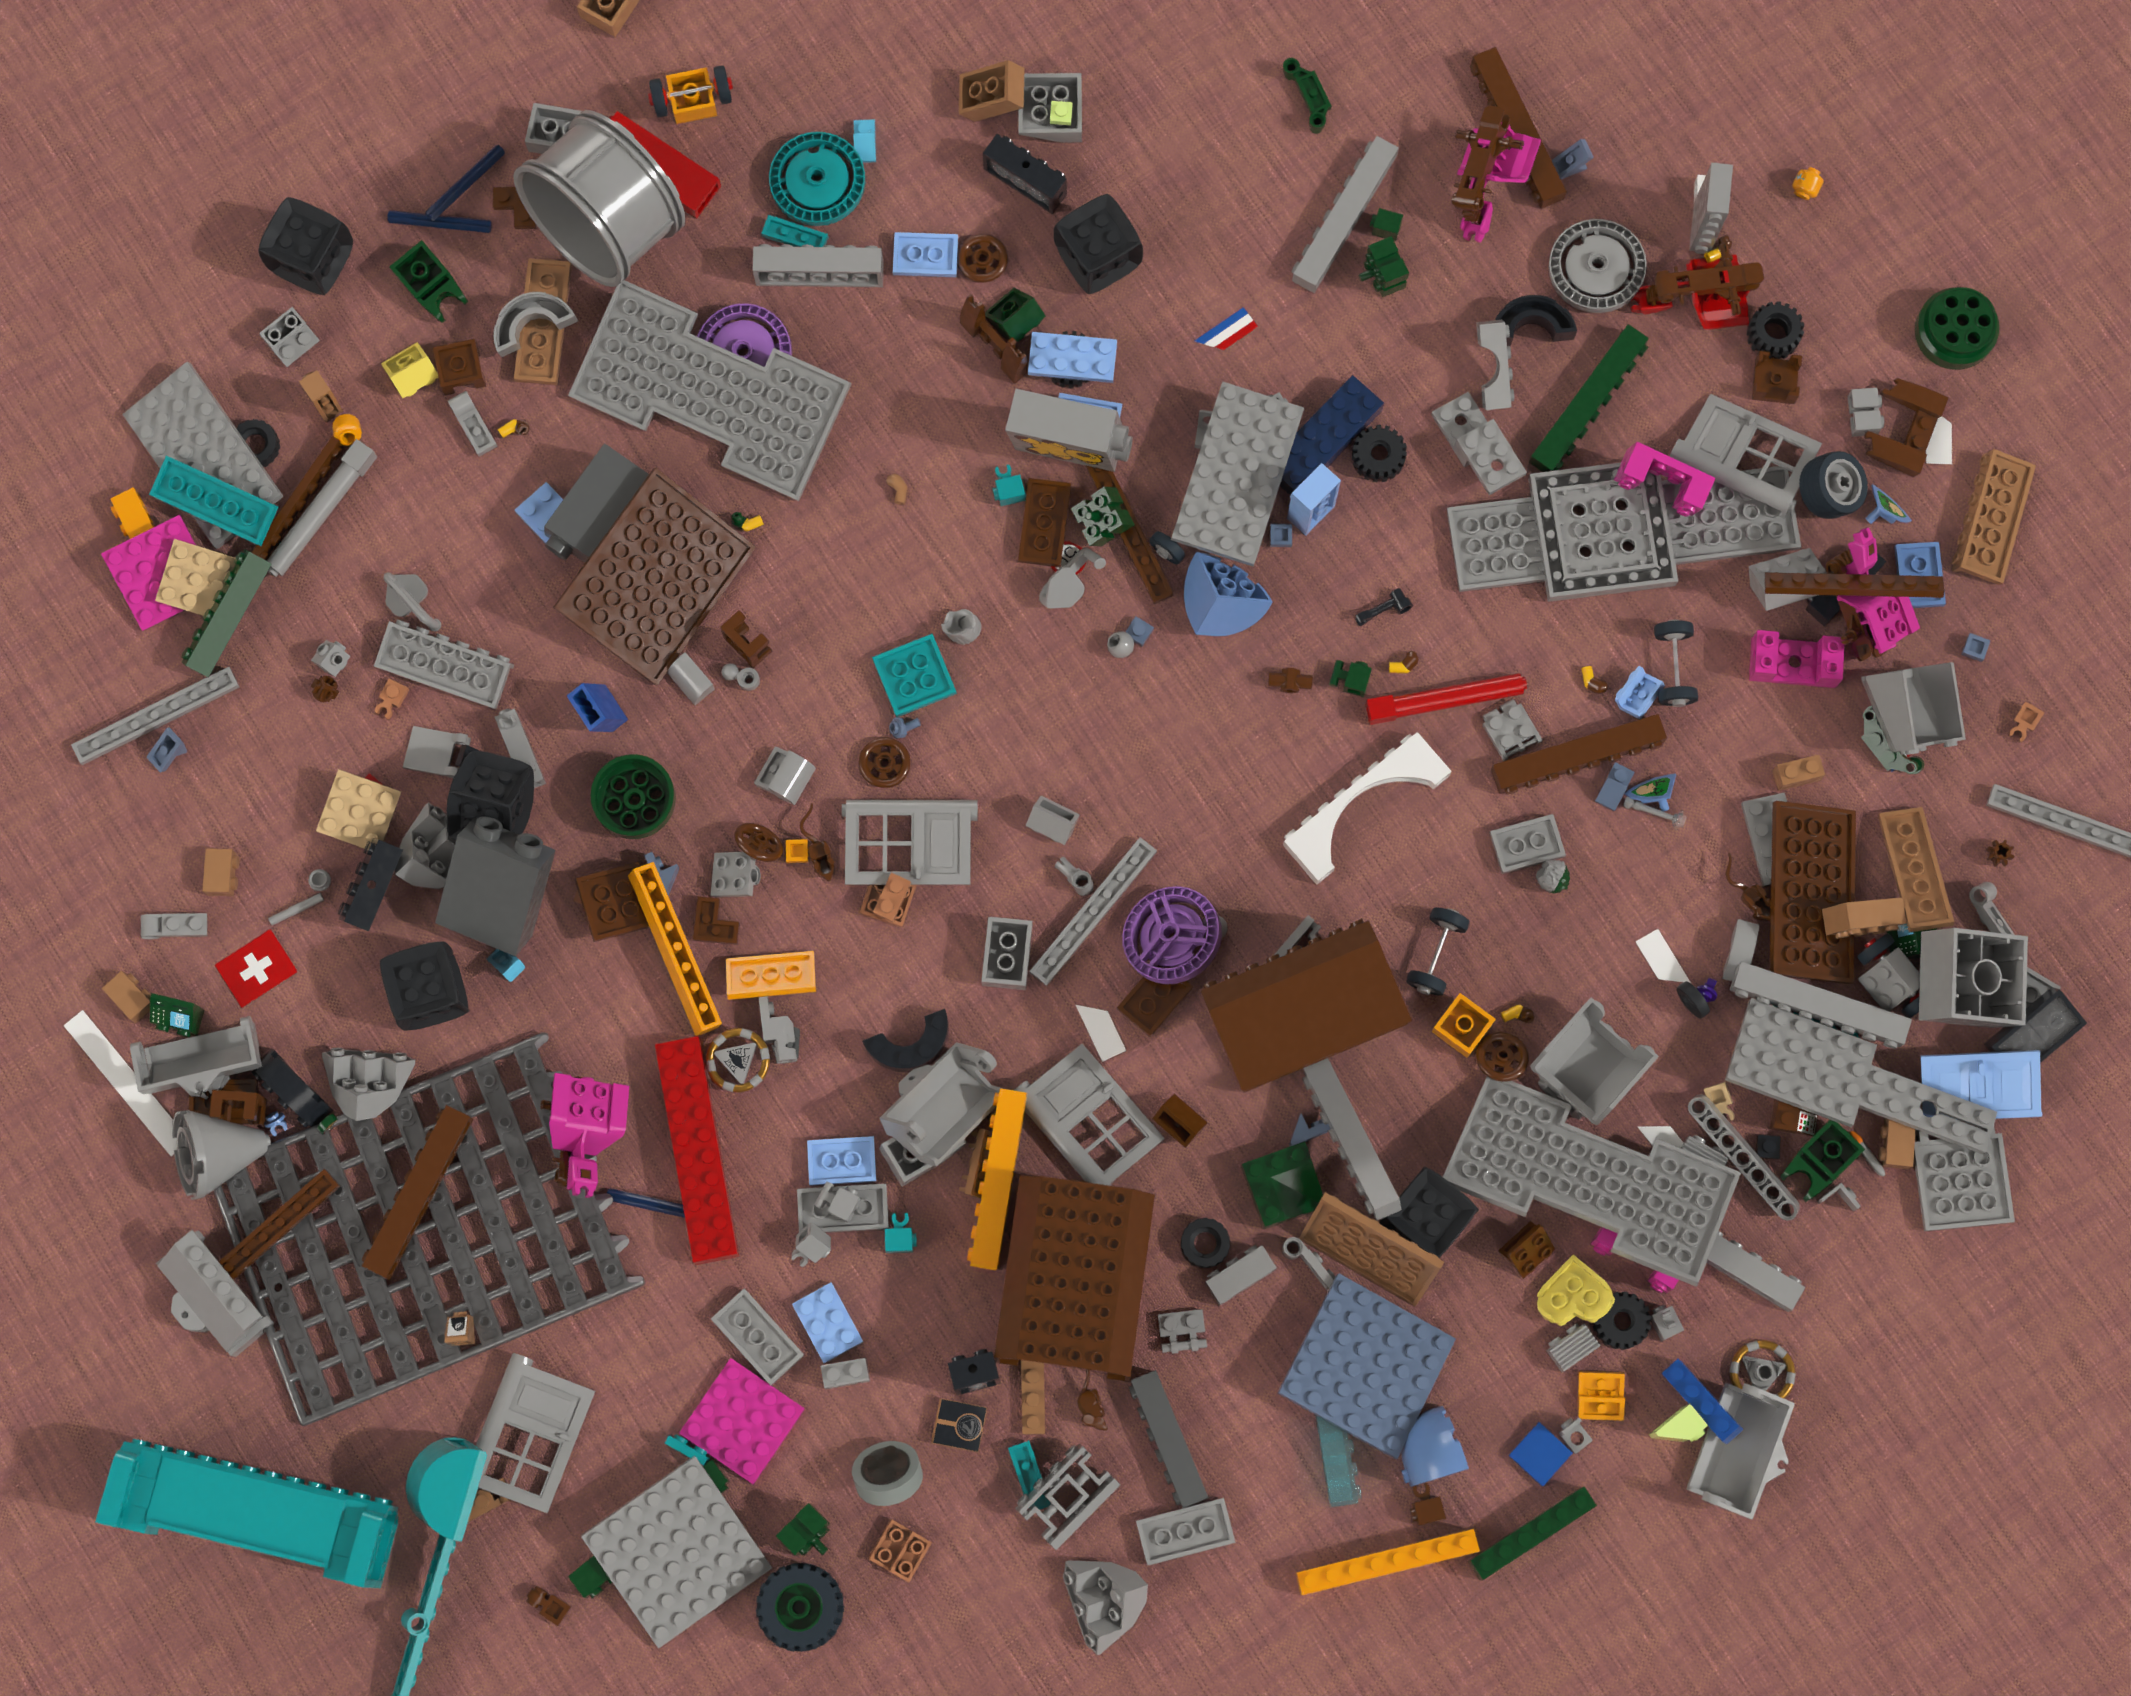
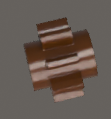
M320 676L319 680L315 678L311 685L314 698L320 702H330L331 699L335 700L339 693L336 690L338 688L336 680L330 676Z
M1994 840L1992 842L1993 847L1989 846L1986 848V851L1990 852L1987 860L1994 862V867L1999 863H2002L2005 867L2008 865L2007 859L2012 860L2015 857L2011 854L2014 846L2010 847L2007 845V840L2000 844L1997 840ZM1997 851H1998V852H2001V851H2002V852L2004 853V855H1998V854H1997Z

